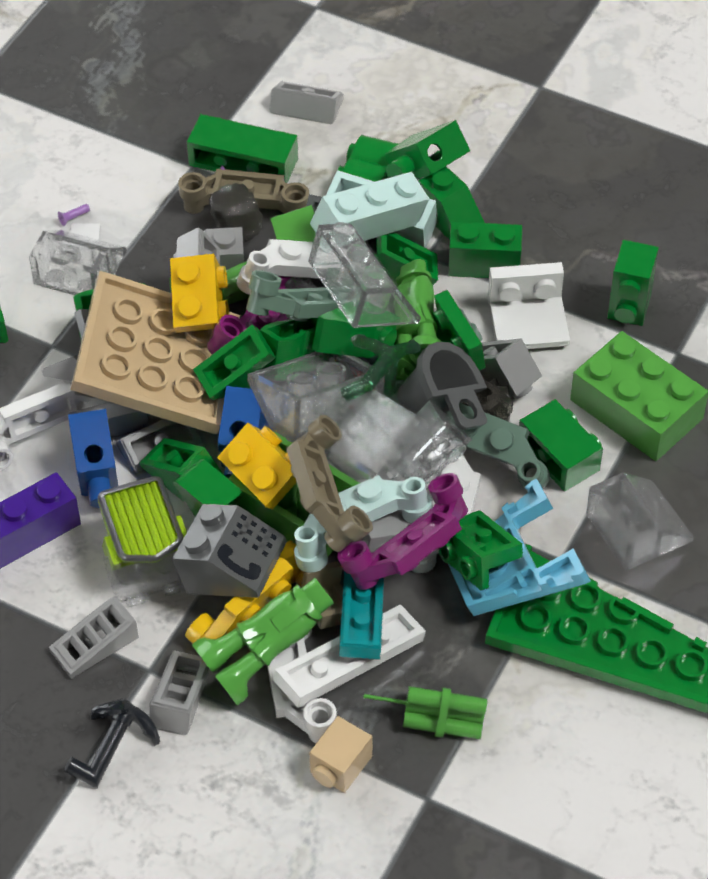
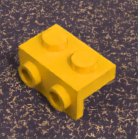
M214 253L170 258L173 328L175 332L214 330V327L223 316L230 315L228 302L222 298V288L228 287L226 267L219 265Z
M247 422L217 458L266 507L273 510L295 485L296 478L291 472V462L288 453H285L278 446L282 439L267 426L260 430Z

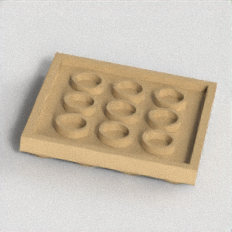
M99 271L70 390L217 435L220 429L224 398L210 399L193 370L212 355L207 348V343L214 335L213 329L176 333L173 328L172 293ZM229 312L230 315H234L240 319V315Z

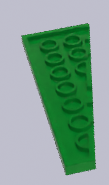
M525 544L537 568L550 562L533 552L532 546ZM591 578V581L587 584L500 608L494 613L486 633L485 644L708 713L707 642L698 637L693 640L673 629V623L625 597L620 599L600 589L598 582Z

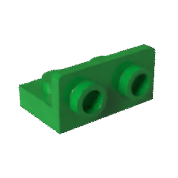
M445 290L434 295L437 311L432 314L438 327L436 337L441 342H449L461 348L472 358L479 371L486 368L482 343L449 291Z
M480 510L461 518L459 524L462 530L451 537L445 546L438 548L442 560L451 565L464 579L469 580L480 591L489 588V569L502 567L508 562L523 557V544Z

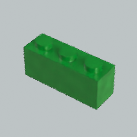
M200 114L187 140L189 166L216 172V169H221L223 165L226 170L284 175V181L288 183L298 161V135Z

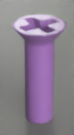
M84 204L65 213L58 212V219L65 226L67 221L90 212V207L88 204Z

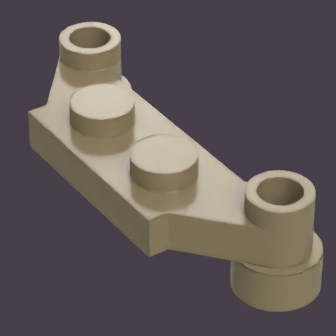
M216 169L215 174L206 178L200 173L189 172L182 175L178 181L179 195L183 199L184 209L191 214L200 213L205 205L210 203L280 210L285 214L306 207L310 194L308 187L302 183L294 182L287 184L284 181V175Z
M322 414L309 424L308 431L298 440L294 441L286 450L291 462V472L296 478L301 494L300 500L306 511L313 514L327 531L324 534L327 544L334 551L341 552L353 541L358 542L373 530V525L368 515L361 508L350 506L346 511L343 509L325 454V449H330L342 438V433L338 425L330 417Z

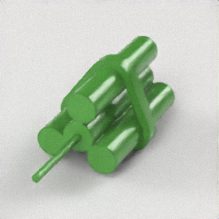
M409 686L406 700L364 694V698L405 704L404 728L435 732V737L443 738L444 734L481 739L487 708L486 698L451 693V689L441 687V691Z

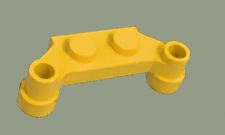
M292 541L286 543L259 598L235 596L224 606V610L216 620L208 613L199 616L189 626L185 637L191 643L202 637L210 639L222 637L237 628L236 623L249 619L273 598L289 591L291 584L296 582L299 586H302L304 571L300 570L296 564L294 555L296 544Z

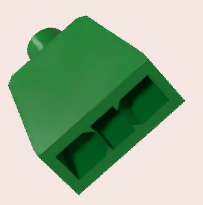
M454 120L413 134L386 152L385 158L388 162L386 173L388 177L412 172L418 180L434 174L469 153L470 148L457 121ZM431 144L436 145L439 150L428 156L429 146Z

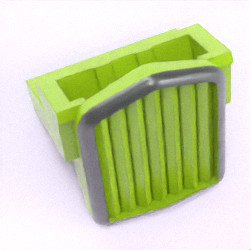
M153 476L103 490L98 495L99 507L108 536L104 537L102 549L106 561L109 560L112 571L137 563H156L177 551L187 531L181 515H175L165 485L160 477Z

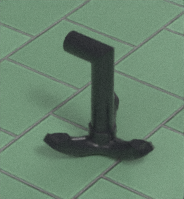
M125 698L95 706L90 712L92 720L105 719L113 715V721L91 765L89 766L71 757L64 768V772L97 789L126 729L130 728L132 722L139 725L143 730V734L152 740L154 746L160 744L159 734L154 722L148 714Z

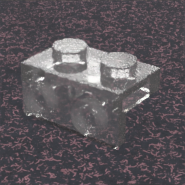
M175 553L167 555L156 563H137L113 571L108 556L103 557L113 595L121 603L126 602L127 607H133L148 602L150 600L149 595L164 591L165 596H170L185 591L172 560Z

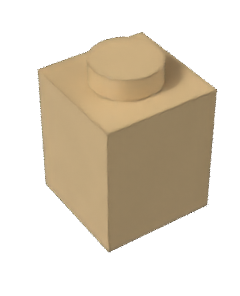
M337 716L309 752L310 773L321 785L327 788L335 787L345 793L372 758V735Z

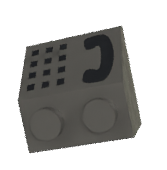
M203 504L172 560L187 594L259 598L287 541L284 535L238 505Z

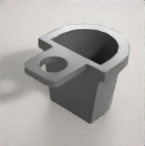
M435 342L423 349L417 358L416 368L398 389V402L407 423L415 422L423 417L429 418L447 411L451 412L457 427L461 430L479 428L487 423V417L476 393L485 390L487 386L472 358L461 348L449 342ZM465 402L471 406L474 412L473 419H468L462 414L459 403Z

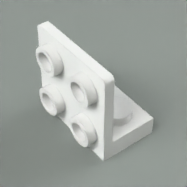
M562 262L490 268L488 300L496 341L522 338L527 349L569 345L570 336L561 297L564 277Z

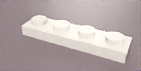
M400 604L382 614L380 660L339 657V636L275 669L273 681L299 708L422 642L426 631Z

